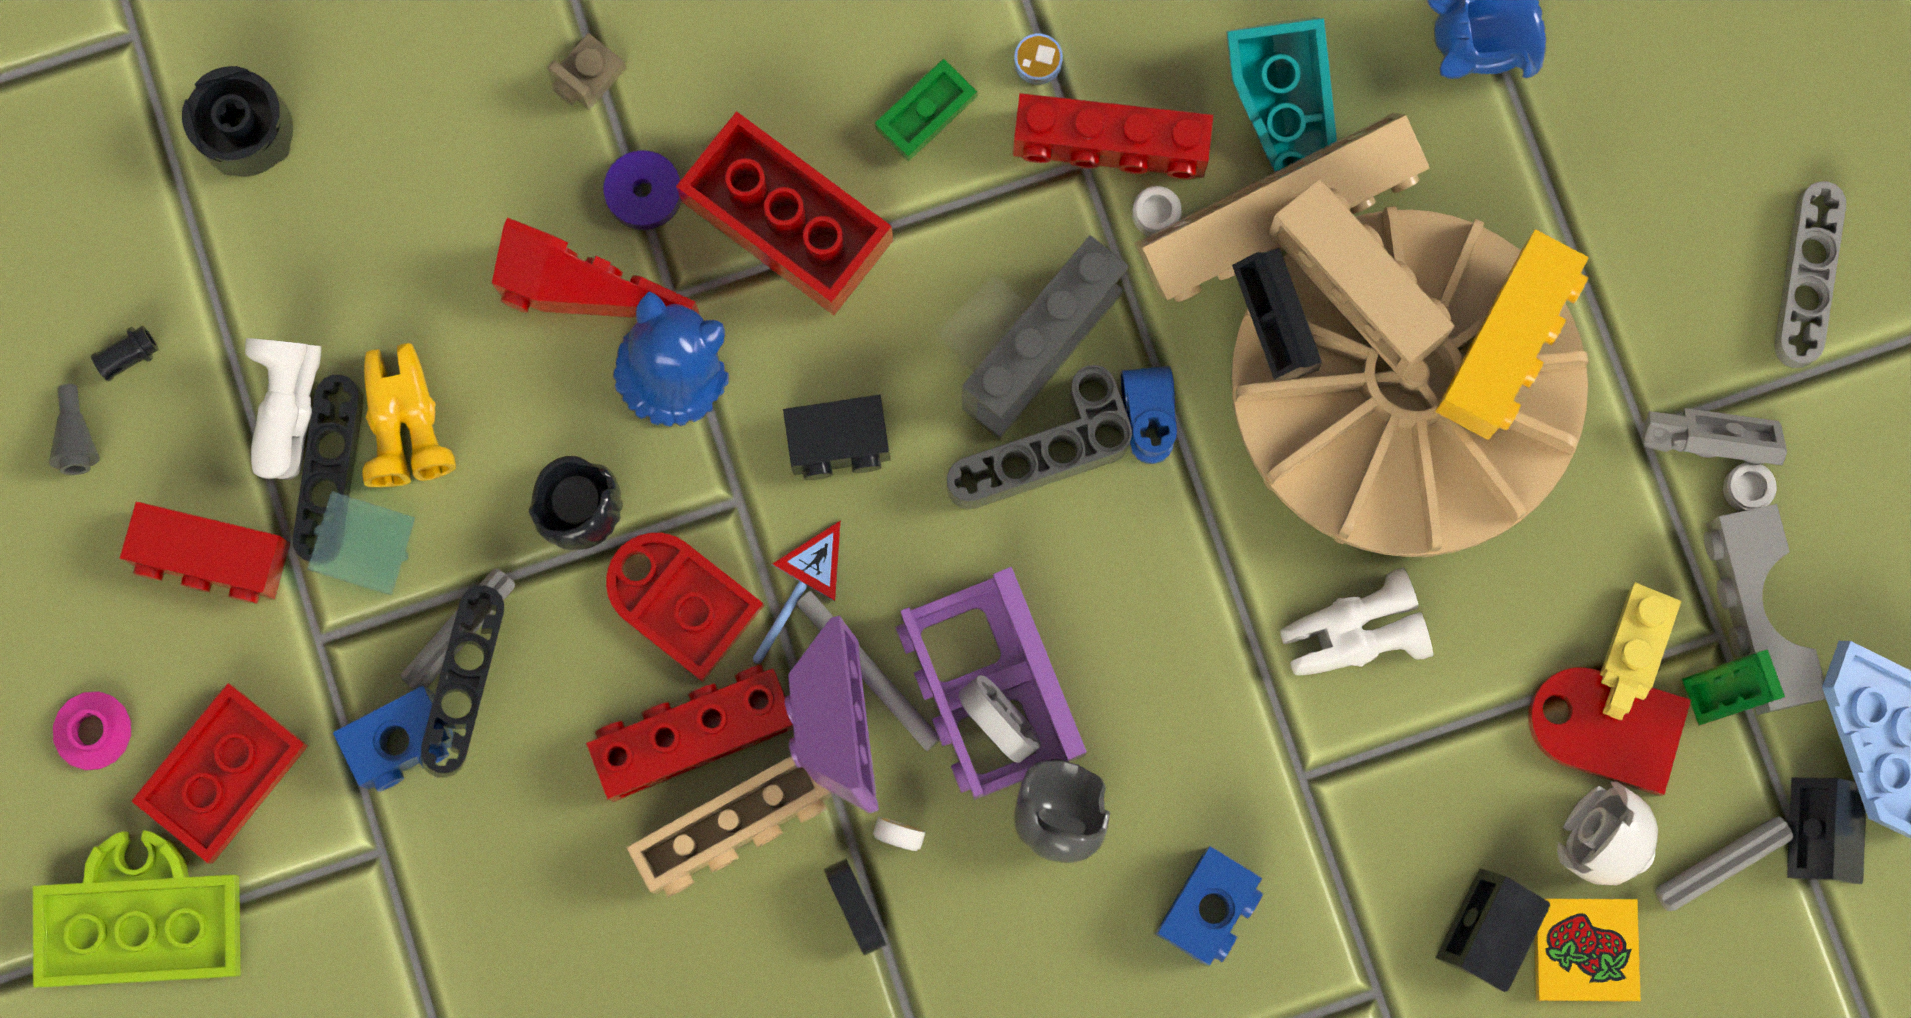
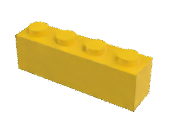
M1536 229L1533 231L1523 245L1436 408V413L1487 440L1493 436L1499 427L1505 431L1509 429L1521 407L1520 403L1514 401L1521 385L1530 388L1544 362L1536 358L1544 342L1551 346L1553 345L1566 322L1565 318L1559 316L1566 300L1574 304L1589 278L1581 274L1589 257Z

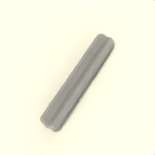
M497 568L493 569L479 584L496 589L503 600L515 587L513 580ZM479 598L477 605L467 606L468 609L474 611V621L471 632L461 627L460 633H475L482 626L486 614L494 612L488 608L489 600ZM457 611L402 672V680L413 690L421 686L428 687L440 674ZM464 645L460 646V647L456 650L454 656L461 650V648H462Z
M1781 817L1770 819L1657 887L1655 893L1658 900L1667 911L1677 910L1790 842L1793 838L1791 829Z

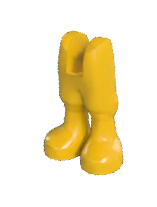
M411 343L397 345L399 375L387 377V369L379 349L369 350L365 354L364 378L368 405L365 418L377 441V456L367 461L362 468L363 482L368 487H397L411 483L409 465L404 454L400 435L403 423L407 425L410 431L412 444L411 468L412 474L417 480L436 479L456 470V462L452 450L439 446L433 429L436 403L429 395L420 360Z

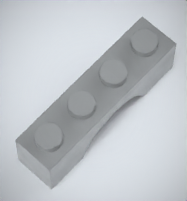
M1777 504L1719 516L1707 523L1708 532L1704 534L1705 548L1710 560H1716L1721 579L1717 581V593L1724 609L1729 608L1733 628L1729 630V637L1733 652L1737 657H1745L1768 649L1785 694L1784 698L1755 707L1756 714L1761 715L1826 699L1822 689L1824 678L1816 649L1799 646L1786 640L1772 627L1764 611L1762 592L1766 576L1772 566L1790 552Z

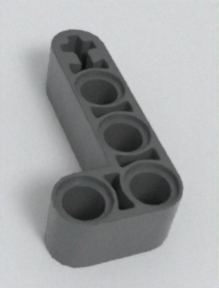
M1089 365L1078 370L1073 377L1070 390V401L1077 419L1076 421L962 458L955 462L947 475V490L952 502L960 508L975 509L1121 459L1128 450L1132 430L1112 374L1104 367L1098 365ZM1089 381L1098 382L1104 387L1106 395L1103 399L1096 402L1087 401L1079 392L1080 386ZM1107 426L1113 427L1121 434L1122 442L1116 447H1103L1095 438L1097 430ZM1057 442H1066L1074 448L1076 456L1072 461L1062 464L1055 462L1050 457L1048 449ZM1013 457L1022 458L1027 462L1030 470L1021 479L1009 478L1002 470V465L1006 460ZM992 464L994 466L993 473L998 485L997 487H991L990 477L977 483V492L969 494L965 487L957 488L961 485L962 475L970 474L972 480H978L987 477V465Z

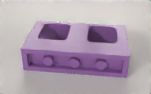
M1012 567L994 573L992 579L913 610H910V607L900 611L904 623L895 626L905 653L908 654L915 651L922 669L913 673L923 699L926 700L933 697L940 716L932 718L942 746L952 743L959 762L950 766L961 793L970 790L974 800L1023 781L1028 769L1039 761L1062 759L1071 762L1086 755L1087 751ZM973 609L983 611L1000 650V659L994 664L949 682L939 681L922 640V631L925 628ZM979 675L990 679L1009 700H1016L1022 705L1027 720L1035 729L1041 742V746L1037 751L1022 762H1013L986 774L975 772L957 728L961 720L970 717L960 702L959 691Z

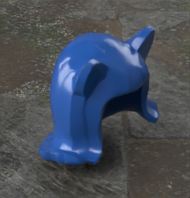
M1427 0L1428 5L1439 14L1435 21L1434 37L1436 46L1444 55L1439 68L1441 76L1449 79H1459L1470 73L1499 74L1518 67L1523 70L1522 77L1527 79L1541 70L1546 52V35L1544 21L1541 18L1542 10L1538 5L1539 0Z
M648 292L637 306V323L623 337V342L619 345L617 351V368L613 372V377L616 380V391L622 395V400L628 404V408L635 411L636 417L640 419L649 417L651 424L659 425L662 423L665 426H672L676 423L678 426H683L689 421L696 422L704 418L706 413L712 411V403L717 401L719 396L723 395L725 386L729 384V373L725 372L724 363L719 361L717 353L724 343L725 329L723 323L716 320L704 321L701 315L683 305L671 304L665 306L660 297Z

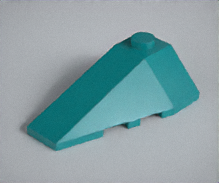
M1301 18L1226 31L1232 82L1274 173L1336 142L1337 135L1324 18Z

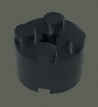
M226 66L206 73L194 84L196 88L191 93L189 99H185L182 108L183 128L190 142L220 172L233 176H253L269 170L278 162L285 160L289 155L293 136L292 117L285 102L263 77L242 67ZM240 117H244L240 120V124L238 125L237 119Z

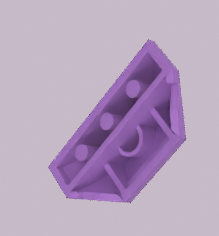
M836 616L828 620L788 674L790 695L785 697V707L794 727V738L789 740V748L795 765L798 768L803 767L818 785L864 811L871 813L879 809L875 791L859 658V643L842 618Z

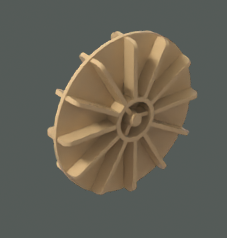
M1396 206L1385 207L1384 211L1356 216L1362 225L1367 224L1379 234L1384 244L1383 248L1396 262H1404L1413 271L1417 279V285L1429 298L1438 299L1446 307L1451 316L1450 321L1455 326L1441 346L1400 378L1290 255L1286 254L1283 258L1322 360V365L1319 371L1292 380H1274L1247 308L1237 334L1231 372L1233 408L1243 443L1254 466L1264 479V484L1270 491L1272 490L1297 516L1320 532L1334 538V541L1342 545L1345 543L1362 550L1384 555L1422 556L1423 558L1454 553L1477 546L1499 536L1523 520L1549 495L1565 473L1579 443L1587 410L1588 378L1586 365L1589 363L1587 352L1583 350L1575 321L1565 303L1559 316L1565 318L1566 322L1553 345L1551 346L1544 342L1536 358L1544 362L1530 388L1521 385L1514 401L1521 404V407L1507 431L1499 427L1493 436L1487 440L1436 413V408L1521 250L1498 234L1484 228L1485 222L1475 219L1472 223L1455 216L1432 211L1397 210Z

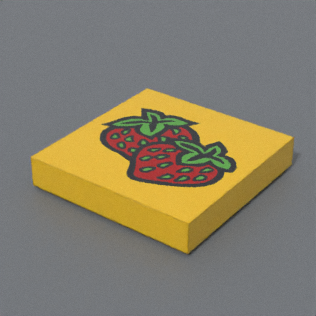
M1545 899L1549 901L1550 908L1534 938L1536 1001H1641L1638 899Z

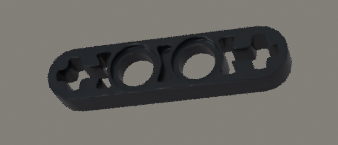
M340 374L324 378L317 386L292 537L293 548L296 554L306 562L314 565H326L332 562L339 555L342 547L364 404L363 393L360 387L349 377ZM339 387H343L344 391L351 396L350 402L341 403L338 416L342 421H348L347 427L334 422L323 423L324 417L334 420L336 408L328 400L329 394H337ZM330 433L341 434L345 440L343 452L334 459L322 457L319 451L321 440ZM322 481L334 482L337 487L338 494L336 500L327 507L316 506L312 500L313 488ZM312 512L321 517L334 516L333 523L322 520L321 535L329 539L328 546L319 547L317 554L313 555V549L305 545L307 537L313 538L316 536L318 522L314 519H308L309 513Z
M478 585L470 588L463 594L458 606L421 745L420 760L429 774L436 777L447 778L455 775L462 769L467 757L504 615L502 596L496 589L489 586ZM479 598L489 600L488 608L496 611L495 615L486 614L480 633L491 634L490 640L476 633L459 632L461 627L471 632L474 611L468 609L467 606L477 605ZM465 644L477 646L484 656L482 664L473 670L460 668L454 659V654L460 646ZM452 692L465 694L471 702L469 713L461 718H452L446 715L442 709L441 702L447 694ZM435 722L449 729H466L464 736L454 731L451 751L458 754L457 759L449 758L445 766L436 764V755L429 753L430 747L439 748L444 734V729H434Z

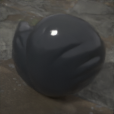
M563 456L547 464L539 473L533 489L529 515L536 526L537 532L546 541L567 550L589 549L603 543L613 533L616 524L620 521V511L623 508L621 490L613 472L606 466L590 463L578 456Z

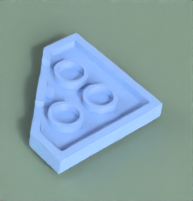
M1838 641L1822 689L1868 819L1911 838V670L1852 641Z

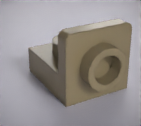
M587 33L561 64L553 60L547 68L554 81L551 88L570 105H574L576 101H579L590 110L627 67L621 58L590 33Z

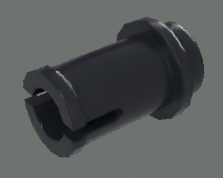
M143 325L137 329L129 327L126 336L98 353L92 354L91 359L101 376L107 382H110L115 376L143 359L147 362L153 360L152 354L157 352L159 348L152 335Z

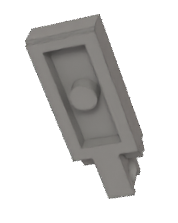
M1684 408L1682 415L1649 411L1642 432L1644 446L1664 452L1675 449L1679 452H1690L1706 458L1719 456L1740 459L1751 464L1769 463L1783 465L1787 454L1781 423L1775 420Z

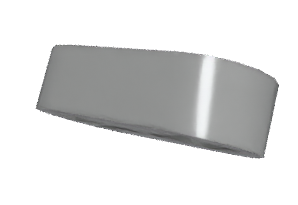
M979 675L959 691V699L964 709L1009 759L1020 763L1041 746L1039 736L1033 726L990 679Z

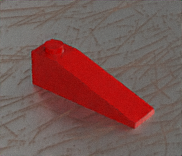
M508 217L504 223L492 284L497 292L502 295L500 301L515 310L527 313L529 308L532 307L542 312L636 318V309L640 300L648 292H651L660 297L665 306L678 304L692 309L698 314L700 313L695 301L644 277L632 275L630 282L621 278L623 272L611 265V262L599 256H594V258L587 257L585 261L577 258L578 254L567 248L568 242Z

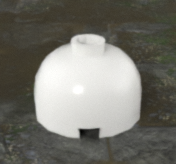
M1617 781L1611 782L1613 788L1605 790L1601 786L1592 789L1578 802L1563 826L1567 831L1573 830L1567 839V844L1564 846L1558 842L1557 853L1559 862L1582 879L1593 884L1619 885L1645 872L1655 858L1658 826L1651 808L1639 796Z

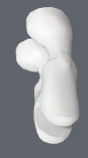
M246 338L245 355L268 369L269 381L268 392L258 408L251 446V465L253 473L266 479L278 478L287 480L297 477L300 473L306 433L312 415L311 397L309 395L320 365L321 346Z
M1399 568L1388 573L1384 586L1371 595L1363 598H1338L1331 606L1298 619L1280 630L1283 644L1304 641L1318 635L1322 650L1308 653L1291 661V669L1295 675L1317 674L1351 665L1362 667L1364 664L1374 660L1379 653L1399 649L1405 650L1416 660L1433 656L1431 640L1421 612L1406 616L1394 623L1374 630L1362 629V626L1370 620L1418 609L1417 597L1405 568Z

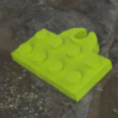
M146 830L142 832L141 841L147 847L148 859L144 866L133 870L125 860L126 850L131 843L129 832L122 831L112 835L99 846H94L85 863L83 883L33 886V988L240 977L239 875L189 877L186 860L176 845L160 834Z

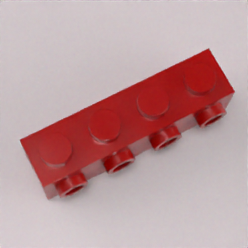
M1019 93L1013 156L1022 157L1024 160L1033 163L1059 161L1068 162L1073 166L1086 169L1103 166L1119 168L1120 171L1130 174H1144L1148 171L1165 173L1176 179L1204 178L1209 162L1213 115Z
M762 665L748 668L734 675L737 683L719 690L715 683L706 685L688 694L690 701L674 708H671L669 702L662 703L643 711L641 714L644 720L625 727L623 721H618L596 730L597 739L587 742L586 745L607 800L616 802L794 730L785 707L786 696L774 668L764 671Z

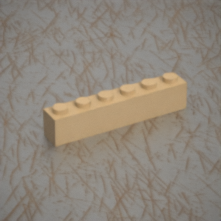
M1392 113L1134 244L1158 294L1166 300L1174 297L1175 302H1181L1201 292L1200 284L1215 276L1219 280H1225L1234 276L1235 272L1232 265L1256 252L1265 253L1280 248L1281 252L1284 251L1269 233L1274 216L1319 179L1329 189H1337L1348 201L1350 212L1356 214L1376 203L1374 196L1390 188L1393 193L1415 185L1419 182L1418 174L1430 167L1407 116Z

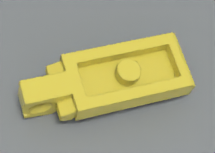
M1636 582L1631 586L1600 675L1603 676L1601 683L1611 687L1603 714L1622 720L1624 714L1630 712L1635 697L1642 700L1646 698L1648 692L1653 687L1682 601Z

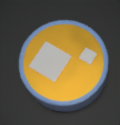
M1032 34L1025 37L1019 42L1015 50L1014 65L1018 75L1030 84L1042 85L1049 83L1056 78L1061 70L1063 57L1061 47L1055 39L1045 34Z

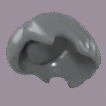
M1062 759L1042 760L1035 763L1026 772L1016 801L1014 819L1019 838L1029 845L1037 855L1050 861L1074 863L1092 856L1104 842L1110 818V812L1105 810L1104 806L1106 786L1103 779L1080 765Z

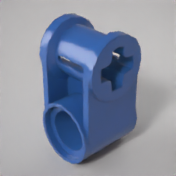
M1162 366L1121 370L1122 401L1131 424L1132 436L1130 447L1132 453L1138 460L1146 464L1163 462L1173 450L1177 437L1174 410L1175 391L1171 367ZM1147 429H1155L1156 436L1162 437L1160 445L1153 446L1150 438L1145 437Z

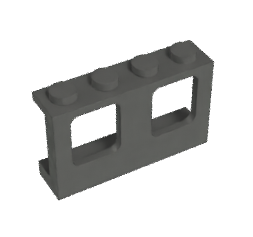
M1089 235L962 385V410L1000 440L1123 294L1124 289L1117 285L1116 282L1127 271L1129 265Z

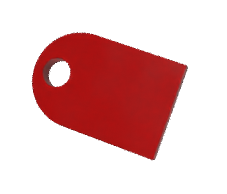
M646 533L630 539L615 553L607 570V594L611 605L618 615L701 682L706 680L765 606L763 602L685 541L666 533ZM636 554L648 557L651 562L649 574L639 581L630 580L624 574L625 562L629 557Z
M1585 667L1565 669L1547 678L1537 688L1530 702L1528 724L1534 742L1548 758L1563 766L1610 781H1617L1632 788L1658 796L1665 795L1691 703L1690 699L1651 688L1644 700L1635 697L1630 712L1628 714L1625 713L1622 720H1618L1603 714L1611 687L1601 683L1603 678L1600 675L1601 671ZM1556 696L1566 702L1569 713L1564 723H1551L1544 716L1543 704L1548 697Z

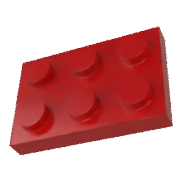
M227 683L131 802L205 862L213 864L309 745L238 688Z

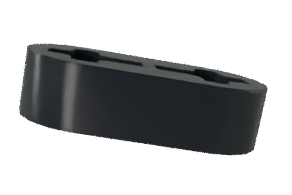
M845 858L825 868V875L863 955L866 956L886 946L887 944L847 859Z

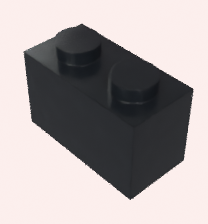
M881 394L783 409L791 468L794 475L803 474L804 480L828 478L833 476L832 469L852 467L853 473L876 471L882 468L881 462L891 461Z

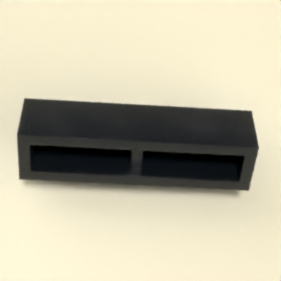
M1280 248L1265 253L1256 252L1233 264V270L1274 380H1292L1319 371L1322 360Z

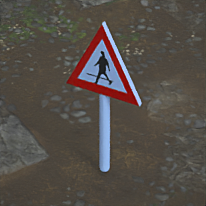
M841 520L771 564L799 582L753 657L754 663L760 664L807 586L835 602Z

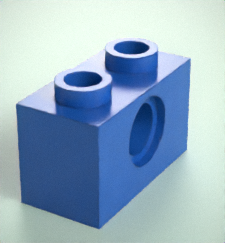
M421 686L333 732L359 786L367 789L375 787L377 792L384 791L405 779L403 771L419 763L424 768L420 760V754L435 696L432 690ZM435 722L434 729H444L439 748L430 747L429 753L436 755L437 764L450 755L447 748L451 747L454 733L452 729ZM405 729L409 735V745L403 753L393 756L387 747L388 738L394 731Z
M1207 847L1156 930L1155 935L1205 966H1210L1214 958L1223 962L1237 939V936L1230 931L1239 916L1242 915L1248 919L1263 896V893L1256 889L1262 878L1213 847ZM1208 894L1220 897L1225 904V915L1216 924L1206 922L1199 913L1200 901Z

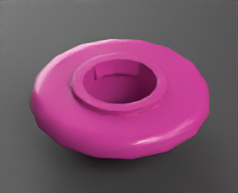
M99 691L84 692L69 699L58 711L53 724V742L59 755L71 766L83 770L102 769L116 762L126 751L131 738V719L126 708L113 696ZM97 716L102 721L103 734L96 743L86 745L79 737L80 725L86 718Z

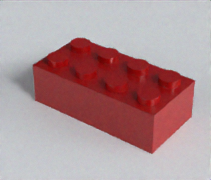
M737 111L676 186L683 204L834 316L893 242L892 226Z

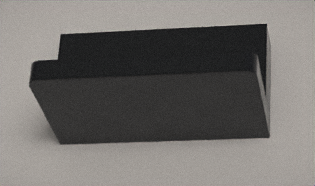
M1791 777L1789 828L1793 838L1788 846L1787 878L1837 881L1849 884L1863 883L1866 811L1856 782L1839 778Z
M1480 868L1435 958L1450 967L1472 974L1500 991L1507 992L1550 908V903L1509 877Z

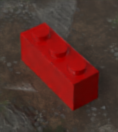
M136 501L119 559L133 565V574L144 578L162 581L164 573L182 577L181 586L210 593L212 585L230 589L228 597L257 604L259 596L275 599L291 543L279 535Z

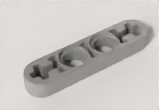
M1828 181L1817 182L1807 188L1799 196L1795 208L1775 337V353L1778 359L1784 365L1791 368H1803L1813 363L1823 353L1826 342L1846 211V197L1843 191L1837 185ZM1819 195L1824 196V204L1831 206L1832 209H1829L1822 216L1820 228L1806 229L1805 226L1811 227L1817 221L1818 207L1811 205L1810 202H1813ZM1806 240L1819 241L1826 250L1825 261L1820 264L1808 262L1802 254L1803 242ZM1809 286L1817 292L1819 304L1816 309L1805 310L1797 305L1794 296L1797 287ZM1815 321L1816 324L1810 323L1804 328L1802 340L1803 343L1810 345V349L1799 356L1796 354V346L1789 344V340H1792L1799 334L1801 322Z

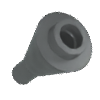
M63 384L57 388L60 415L57 417L49 464L54 468L60 469L62 474L80 475L90 471L91 466L97 464L100 457L85 419L80 413L77 385Z

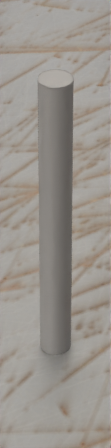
M811 591L807 592L796 603L820 631L828 620L834 617ZM859 646L862 679L927 752L940 741L938 734Z

